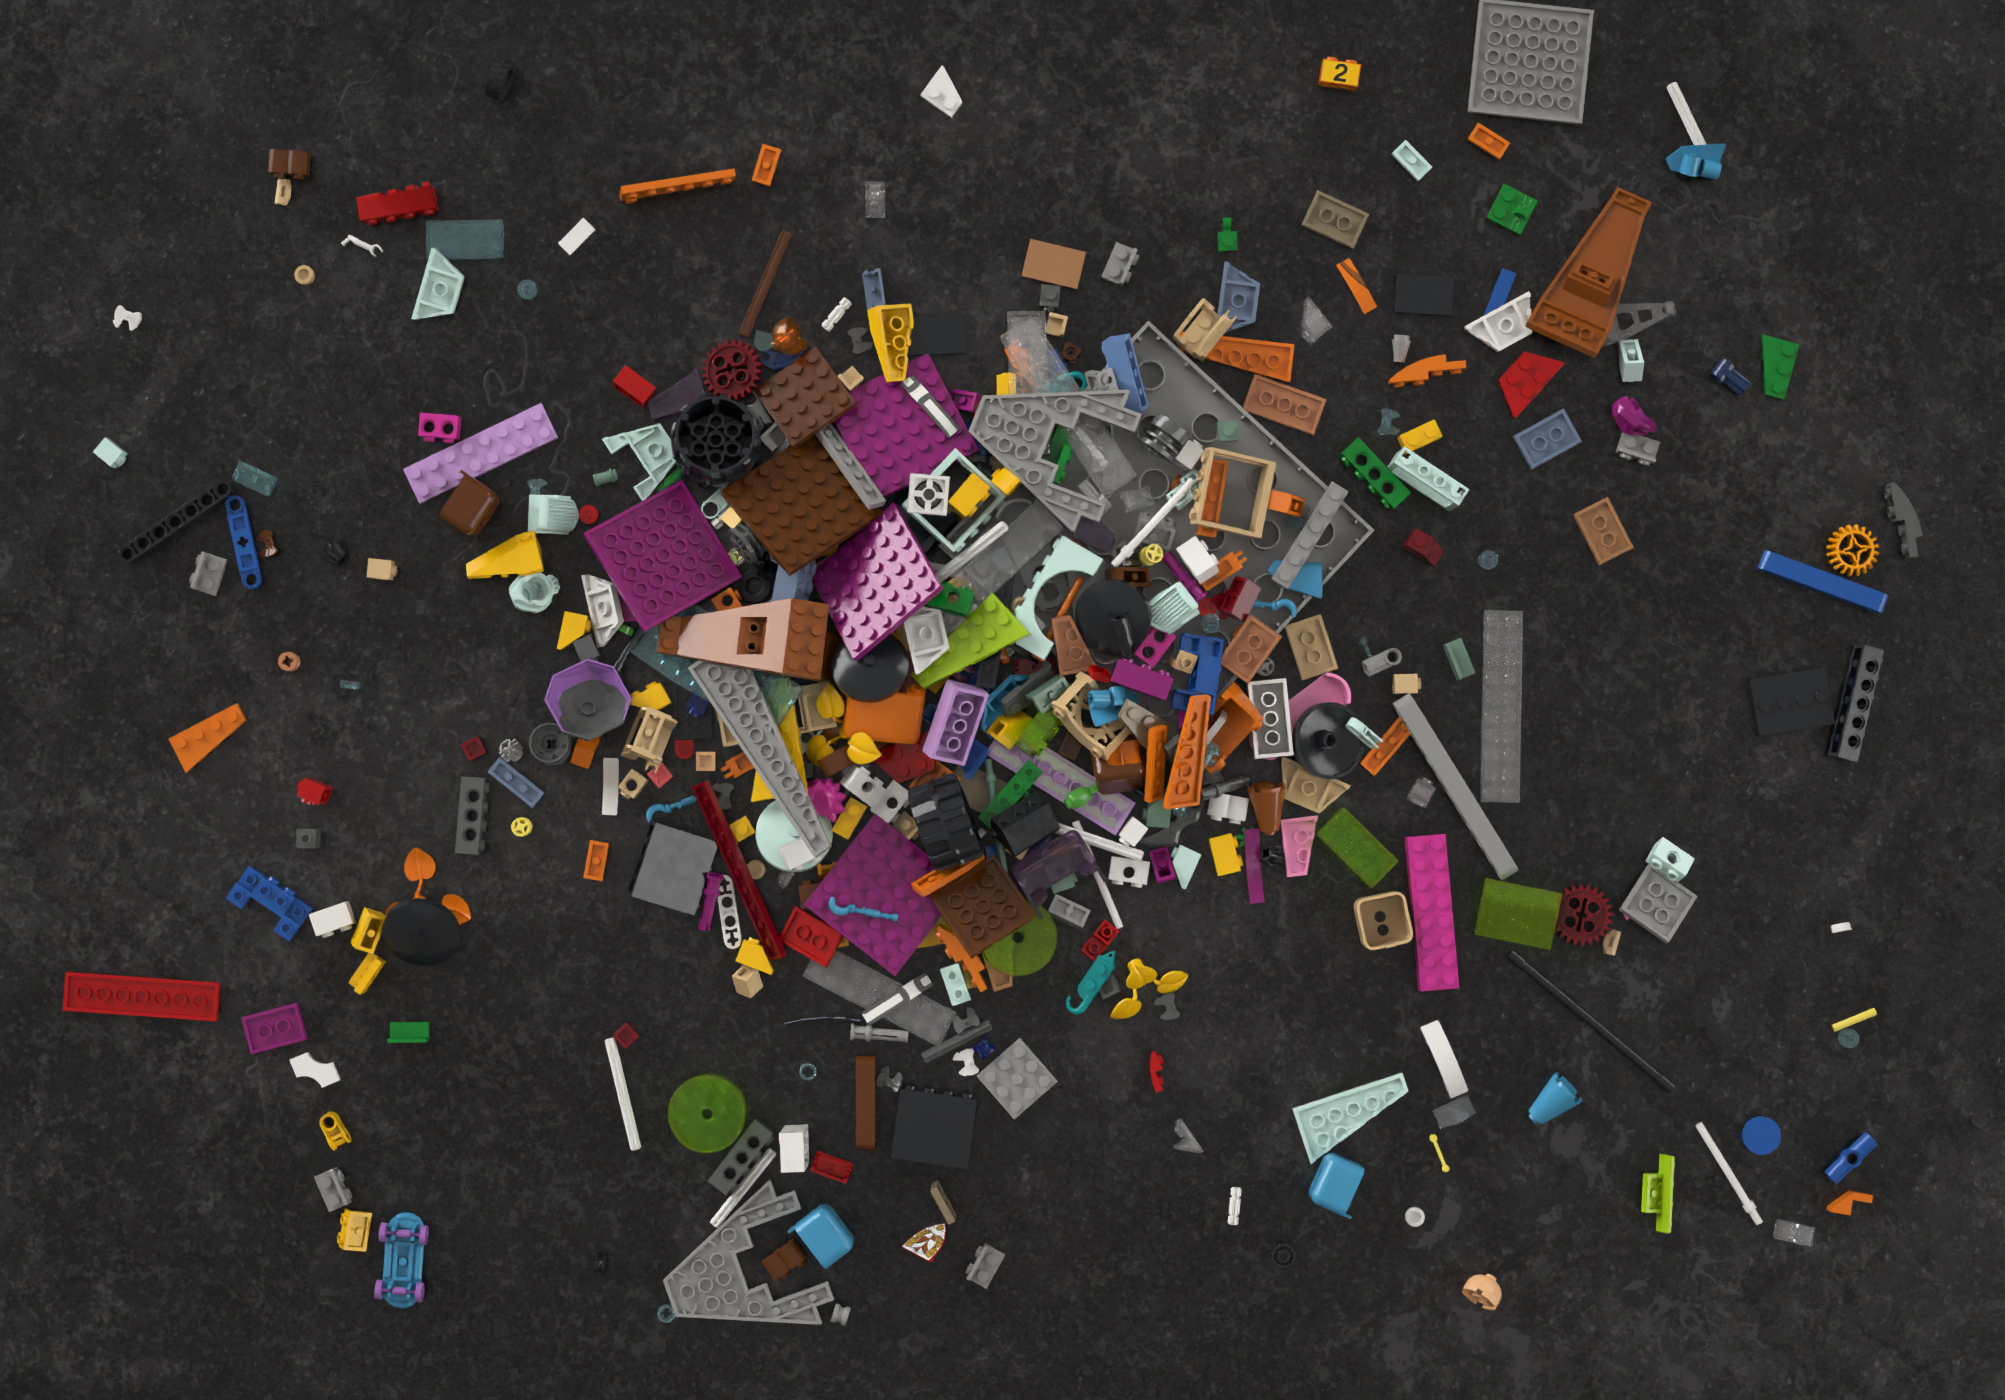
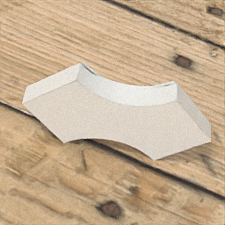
M309 1052L290 1059L296 1077H311L322 1088L341 1080L334 1062L320 1063L313 1059Z

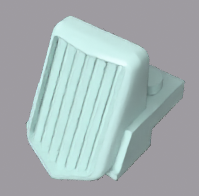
M529 495L528 532L535 530V533L569 535V532L574 530L579 520V512L570 496Z
M1181 582L1173 584L1148 602L1152 614L1151 626L1162 632H1167L1169 635L1200 614L1197 602Z

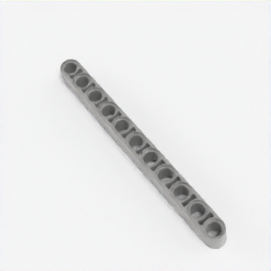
M1408 693L1392 703L1499 878L1503 881L1519 871L1413 697Z

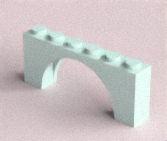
M1064 536L1061 539L1057 538L1052 548L1055 550L1051 556H1046L1042 563L1045 567L1041 573L1039 571L1036 573L1032 580L1035 584L1032 589L1028 588L1023 596L1025 601L1022 606L1018 605L1013 613L1032 634L1019 639L1015 644L1044 661L1053 648L1054 643L1044 636L1036 622L1034 608L1039 590L1049 579L1065 572H1081L1094 577L1104 561L1101 557Z

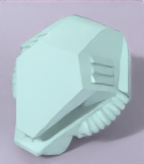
M539 572L528 576H518L510 585L509 594L515 608L521 611L539 613L549 606L553 595L559 592L560 585L558 579L553 575L545 576Z

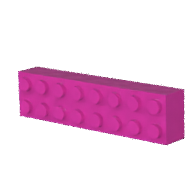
M1446 834L1404 837L1418 990L1431 991L1459 988Z

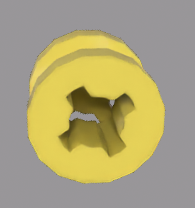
M1157 544L1144 547L1140 551V560L1144 565H1154L1162 560L1163 550Z
M525 817L516 818L511 825L512 832L521 837L530 834L533 827L532 822Z

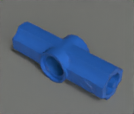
M1864 1132L1848 1149H1844L1840 1153V1157L1824 1173L1835 1184H1838L1853 1168L1861 1164L1862 1160L1878 1145L1877 1142L1867 1132ZM1853 1153L1855 1157L1854 1161L1848 1163L1847 1157L1849 1154Z

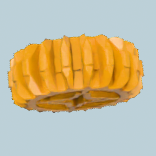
M1857 524L1853 528L1851 525H1846L1845 529L1843 527L1839 528V533L1833 532L1835 538H1829L1828 541L1832 545H1827L1826 548L1831 550V552L1826 555L1827 557L1832 556L1833 559L1829 563H1836L1834 566L1835 570L1841 567L1840 574H1844L1847 570V576H1852L1853 573L1855 576H1859L1860 571L1864 574L1867 573L1866 568H1873L1870 562H1877V559L1873 556L1879 555L1878 551H1874L1875 548L1879 547V544H1873V541H1876L1877 538H1870L1872 532L1868 531L1865 533L1866 527H1861L1859 530ZM1854 535L1862 539L1865 545L1858 544ZM1847 536L1845 548L1839 550L1842 539ZM1851 548L1861 549L1854 553L1845 552ZM1866 551L1864 561L1859 564L1860 554ZM1840 556H1846L1852 565L1845 563Z

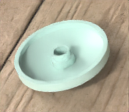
M776 800L769 804L761 813L756 826V843L763 858L773 867L786 872H803L815 867L826 857L829 849L820 855V860L813 863L809 860L803 863V868L793 871V869L788 870L778 848L800 838V835ZM818 815L828 839L832 843L833 831L831 821L826 817Z

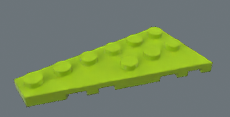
M991 593L970 614L969 619L966 618L948 637L950 649L920 674L916 675L914 671L911 676L922 688L927 689L953 673H958L963 668L973 665L999 652L1000 649L1016 643L1019 639L1032 634L994 593Z

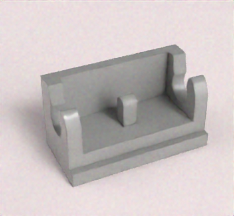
M1056 894L1046 915L1081 931L1091 910Z

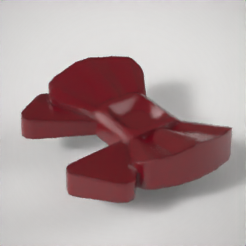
M1222 590V593H1217L1210 600L1211 603L1216 605L1218 611L1228 592L1226 590ZM1219 611L1220 619L1225 620L1229 618L1223 612Z

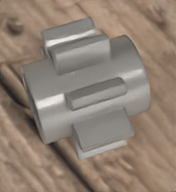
M516 738L513 741L506 739L499 747V754L507 763L510 760L516 762L523 755V746H521V743Z

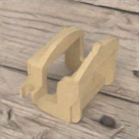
M1204 298L1201 299L1173 335V339L1177 342L1176 345L1194 359L1197 358L1202 362L1224 333L1229 330L1237 317L1229 319L1227 314L1230 310L1225 315H1218L1214 311L1215 308ZM1201 309V313L1182 336L1179 335L1197 311Z
M642 707L636 715L620 756L636 760L638 757L646 759L645 771H647L648 767L654 768L653 774H655L663 760L662 755L671 732L677 725V721L672 719V716L656 709ZM640 718H642L643 721L641 723L633 746L629 745L636 730V727L638 725V722Z

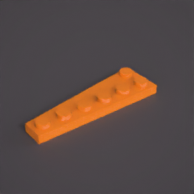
M735 168L621 186L619 193L620 201H625L628 204L637 202L638 198L673 193L679 190L687 191L700 186L706 188L716 183H721V185L730 184L736 177Z
M1222 336L1205 359L1290 383L1295 344ZM1178 346V348H1179L1183 353L1188 354L1187 352H1185L1182 348H1180V347Z
M1207 694L1190 696L1163 801L1165 809L1200 805L1211 697Z

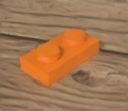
M1477 123L1467 139L1498 160H1500L1510 142L1480 123Z
M762 144L752 182L771 187L781 149Z
M590 840L583 878L603 881L610 843Z

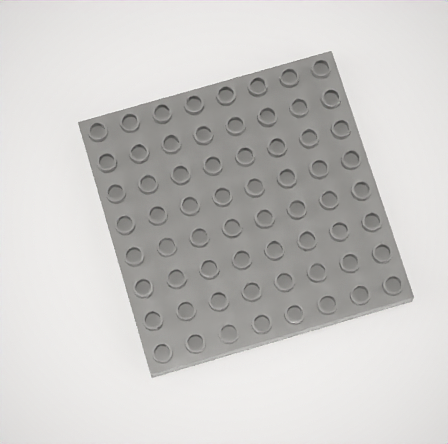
M1147 321L1131 338L1149 405L1147 409L1140 413L1142 417L1136 432H1129L1080 413L1078 421L1089 432L1110 461L1101 469H1098L1077 441L1073 439L1070 450L1073 453L1071 461L1064 466L1063 470L1066 471L1063 482L1059 481L1057 484L1060 487L1074 491L1087 479L1098 493L1104 495L1112 504V507L1102 516L1100 523L1081 516L1075 533L1071 532L1037 498L1032 497V493L1022 483L1009 498L1005 497L1004 501L1007 502L1016 498L1031 501L1033 510L1052 551L1055 550L1052 546L1057 538L1061 539L1064 536L1071 541L1074 538L1080 541L1085 549L1105 560L1106 570L1115 568L1111 564L1114 559L1110 556V553L1122 540L1127 544L1133 540L1140 513L1149 512L1156 515L1168 502L1166 494L1170 492L1169 486L1173 479L1179 474L1183 477L1188 474L1173 462L1169 463L1151 454L1139 441L1141 436L1150 439L1144 431L1146 429L1152 432L1156 431L1150 423L1156 414L1160 413L1190 434L1188 440L1199 442L1203 446L1202 449L1204 451L1205 448L1214 447L1276 462L1271 490L1293 494L1306 499L1301 518L1267 509L1262 537L1259 539L1217 530L1216 538L1198 536V526L1190 524L1191 519L1189 518L1190 510L1194 507L1195 502L1192 499L1181 510L1178 511L1173 507L1164 516V518L1174 520L1177 523L1171 548L1170 550L1162 548L1163 555L1171 551L1193 579L1195 577L1180 558L1176 548L1194 536L1199 541L1203 540L1209 549L1207 550L1208 554H1213L1217 560H1220L1232 551L1236 554L1241 550L1243 554L1237 557L1238 560L1245 556L1248 559L1242 563L1243 568L1208 590V595L1205 598H1212L1217 593H1222V590L1228 591L1234 577L1238 576L1249 579L1261 588L1256 598L1259 602L1272 603L1281 599H1289L1296 605L1298 613L1313 596L1280 587V585L1271 580L1272 576L1267 570L1275 560L1284 559L1328 486L1151 322ZM1087 386L1083 391H1089V387ZM1237 420L1239 440L1237 442L1218 443L1217 422ZM1056 424L1054 426L1051 437L1043 454L1042 459L1044 460L1046 458L1053 436L1058 426ZM1177 444L1173 445L1179 453L1184 447ZM1168 452L1171 456H1173L1174 460L1178 456V454L1175 455L1171 452ZM1214 456L1213 459L1229 461L1219 524L1249 530L1261 467ZM1201 457L1193 467L1198 472L1202 467ZM990 493L984 502L979 501L976 505L978 508L971 517L967 515L946 539L953 545L992 504L996 497ZM1342 501L1305 561L1321 562L1322 586L1374 531L1344 501ZM994 509L990 513L993 517L985 525L981 523L977 527L979 532L972 539L968 537L964 541L966 545L959 553L955 551L952 554L941 543L938 547L949 558L954 559L997 525L995 517L998 510ZM1003 535L961 567L989 595L992 593L995 572L1014 574L1015 581L1009 609L1012 613L1013 600L1017 597H1023L1027 590ZM1140 542L1133 551L1140 555V551L1144 547L1149 546V544ZM1138 557L1130 566L1149 567L1150 587L1139 589L1148 602L1165 589L1180 582L1163 560L1154 565L1147 566ZM1044 566L1038 567L1034 570V577L1038 571L1040 573L1042 572ZM1065 572L1063 575L1069 586L1067 572ZM1052 578L1040 589L1045 601H1053L1059 596ZM1197 582V584L1200 586V588H1201L1204 592H1206V591L1204 590V588L1202 587V585ZM1063 603L1050 609L1040 608L1035 605V614L1046 625L1041 631L1044 636H1046L1051 627V618L1056 617ZM1071 604L1066 615H1070L1072 620L1074 621L1073 609ZM1259 606L1258 608L1252 607L1247 616L1248 618L1252 614L1277 633L1293 618L1290 609L1287 607H1280L1276 611H1271V608L1267 607L1262 609ZM1218 610L1209 618L1203 617L1200 614L1172 633L1176 638L1152 668V671L1157 673L1160 670L1171 673L1170 677L1174 678L1166 701L1131 690L1139 698L1136 703L1137 705L1174 725L1167 737V742L1177 734L1179 736L1181 734L1178 710L1171 709L1173 690L1187 691L1189 673L1175 669L1167 662L1170 655L1177 657L1179 654L1181 633L1224 640L1223 653L1232 641L1233 633L1244 622L1230 617L1222 620L1219 618ZM1157 631L1154 633L1155 641L1162 642L1165 636L1162 632ZM1084 641L1096 666L1108 669L1112 676L1117 660H1122L1123 655L1100 653ZM1054 644L1053 648L1051 649V652L1056 656ZM1145 647L1142 650V654L1144 657L1150 658L1153 655V650L1150 647ZM1135 652L1132 654L1133 664L1138 666L1142 663L1146 664L1134 655ZM1222 665L1216 700L1238 678V676ZM1095 680L1100 690H1108L1111 687L1119 686L1111 682L1106 683Z

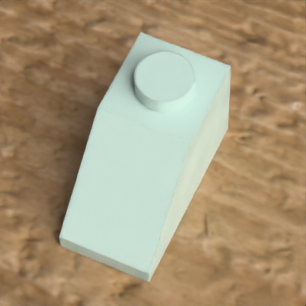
M1638 339L1619 340V369L1622 381H1642L1644 360Z
M1179 845L1178 848L1174 847L1170 857L1173 858L1172 865L1181 888L1186 889L1201 854Z

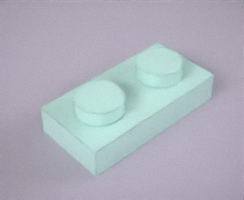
M1407 140L1391 154L1417 181L1432 168Z

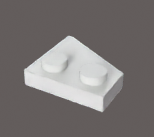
M941 66L920 97L952 118L962 105V100L945 68Z

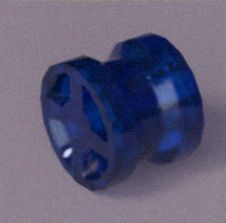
M986 1036L975 1044L972 1049L977 1051L979 1058L983 1060L996 1047L989 1043V1039Z

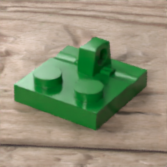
M1503 184L1486 219L1520 236L1538 200Z

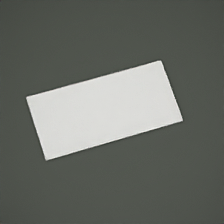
M582 218L558 244L571 255L595 229Z

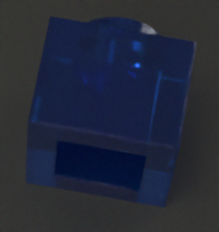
M692 693L685 707L689 709V714L698 718L699 715H705L711 703Z

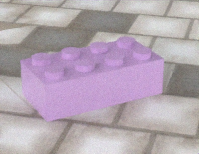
M947 679L922 751L931 759L965 766L989 694L981 687Z

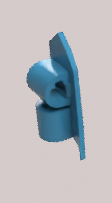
M1726 144L1681 146L1666 158V162L1672 171L1692 177L1700 176L1717 180L1721 172L1720 160Z
M1275 560L1267 571L1271 576L1274 575L1282 560ZM1304 562L1288 589L1321 599V562Z
M1115 686L1108 690H1090L1088 692V705L1094 725L1098 727L1119 719L1117 715L1125 700L1128 699L1137 703L1139 698L1131 690H1125L1124 686Z

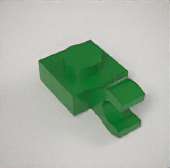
M1231 217L1223 218V232H1217L1218 252L1238 251L1237 231H1231Z

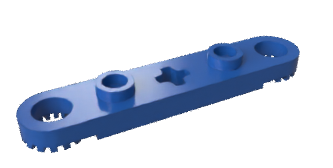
M232 495L226 499L225 507L242 584L248 589H257L262 584V575L246 503L242 497ZM238 500L241 506L234 511L231 509V502ZM242 537L248 540V543L245 544L246 547L239 545ZM251 574L257 577V582L253 585H249L247 582V577Z

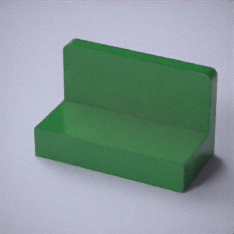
M390 1022V1038L387 1039V1043H425L430 1041V1022Z

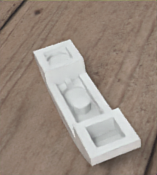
M1436 1020L1420 1027L1450 1098L1467 1092L1468 1088L1439 1021Z

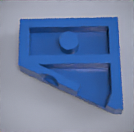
M976 739L973 740L965 766L960 765L965 774L964 776L968 780L972 779L991 751Z

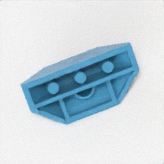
M1010 675L989 695L981 717V729L990 739L992 736L986 731L998 716L1004 715L1001 700L1017 685L1022 686L1028 681L1029 675Z

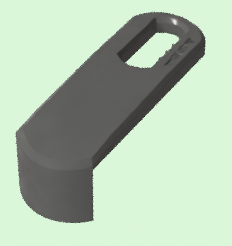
M1016 498L1005 502L998 510L995 518L997 524L1001 521L1007 524L1008 531L1003 534V537L1026 588L1032 589L1035 584L1032 581L1034 570L1044 566L1042 565L1047 555L1051 556L1053 551L1033 510L1031 501ZM1063 573L1052 577L1059 596L1053 601H1045L1041 590H1039L1035 600L1036 606L1050 609L1064 602L1069 592V586Z

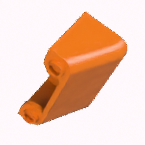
M1235 682L1216 700L1214 715L1209 716L1208 728L1222 710L1228 713L1226 722L1205 749V758L1209 750L1213 751L1205 767L1211 774L1215 770L1219 772L1225 766L1224 760L1250 732L1253 730L1257 732L1264 724L1262 722L1263 716Z
M911 684L907 687L906 693L897 692L888 699L874 703L859 702L845 695V713L842 716L844 735L851 739L855 733L864 732L873 741L902 744L917 743L921 733L926 689L922 688L920 684Z

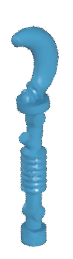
M1281 599L1272 603L1255 600L1252 606L1257 608L1259 606L1261 609L1264 607L1271 608V611H1276L1280 607H1287L1290 609L1292 617H1295L1297 613L1296 605L1289 599Z
M696 796L687 797L671 805L654 804L650 806L646 812L648 823L652 820L655 812L671 813V810L676 807L681 809L682 806L685 807L696 803Z
M831 897L829 901V908L836 915L843 916L848 913L853 914V912L866 914V916L882 917L897 922L898 914L881 913V911L869 908L866 910L865 907L860 909L855 907L854 904H850L846 908H840L836 905L834 897Z

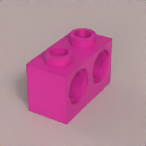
M420 413L418 436L423 438V441L435 442V439H443V443H454V440L460 441L462 418L456 415ZM429 423H433L435 428L432 432L428 433L426 426ZM447 425H453L454 427L451 434L445 433Z
M1152 626L1146 639L1135 649L1134 655L1147 665L1154 667L1176 636L1162 632L1165 638L1162 642H1157L1154 639V633L1160 630ZM1150 647L1153 650L1152 657H1144L1142 654L1143 648Z

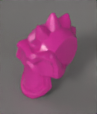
M831 778L806 780L808 795L817 814L828 818L834 823L837 814L845 811L842 801L847 796L839 792L841 784L834 783V780Z

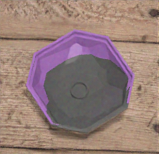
M586 659L554 674L544 699L561 732L566 736L584 741H590L623 725L632 700L614 666Z

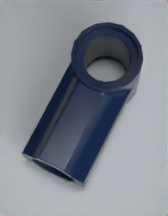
M1722 358L1710 372V375L1717 382L1725 384L1740 396L1747 389L1750 382L1735 370L1736 368L1733 364Z

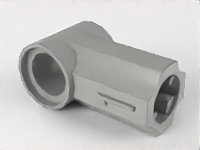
M1087 479L1074 490L1076 493L1105 503L1106 508L1103 515L1112 507V504L1106 497L1099 494Z
M1391 648L1362 661L1364 672L1369 677L1393 665H1397L1402 659L1401 652L1396 648ZM1389 652L1394 655L1393 662H1390L1388 660L1387 656Z

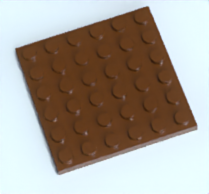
M816 435L795 449L790 446L749 472L743 478L720 491L721 496L789 576L868 526L883 513L879 507L867 509Z

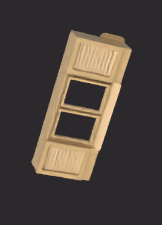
M830 681L792 688L793 697H798L803 723V727L798 728L799 734L840 728L842 726V723L834 721L832 717L828 719L822 717L816 707L817 697L827 684H831ZM765 692L763 695L767 702L768 692ZM716 711L723 747L738 746V742Z

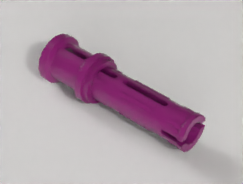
M1171 551L1163 555V562L1197 603L1208 595L1197 584L1198 581L1195 578L1192 579Z
M708 872L706 875L708 878L707 885L703 889L705 899L698 929L706 931V928L707 931H710L716 898L721 893L719 888L724 876L716 872Z

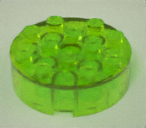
M1028 899L1025 900L1035 913L1036 918L981 953L994 970L1007 976H1026L1040 970L1049 962L1056 949L1057 930L1051 915L1041 905ZM1018 932L1021 934L1022 940L1020 943L1013 941L1012 936L1014 933Z
M712 1073L696 1075L685 1081L672 1096L668 1109L669 1125L678 1141L685 1147L700 1153L717 1152L731 1145L741 1134L747 1120L746 1100L739 1087L730 1079ZM709 1108L712 1111V1117L705 1118L702 1114L703 1109Z

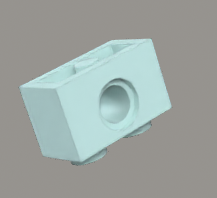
M1662 837L1654 844L1646 862L1654 869L1661 871L1670 880L1678 883L1686 876L1695 858Z
M959 962L940 968L952 1006L971 1000Z

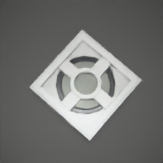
M910 473L907 513L947 516L950 477Z

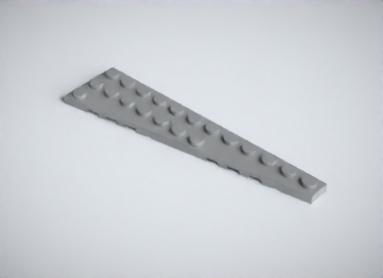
M699 660L688 667L812 855L817 858L831 848L832 845L751 669Z

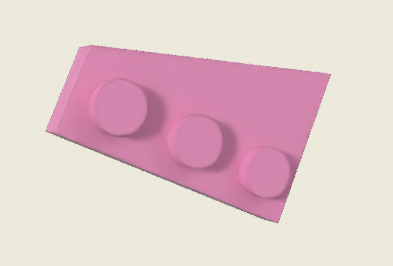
M1318 815L1283 819L1280 821L1287 877L1307 875Z

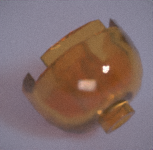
M784 317L773 327L772 346L776 351L779 350L785 355H796L807 349L806 339H801L799 333L803 332L791 317Z

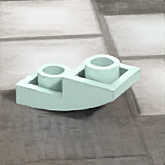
M1195 468L1180 479V485L1166 494V498L1169 501L1189 478L1196 482L1174 506L1178 511L1193 499L1194 491L1198 487V471Z

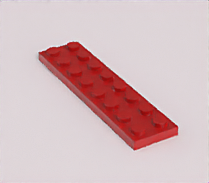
M65 972L62 1011L218 1021L221 982Z

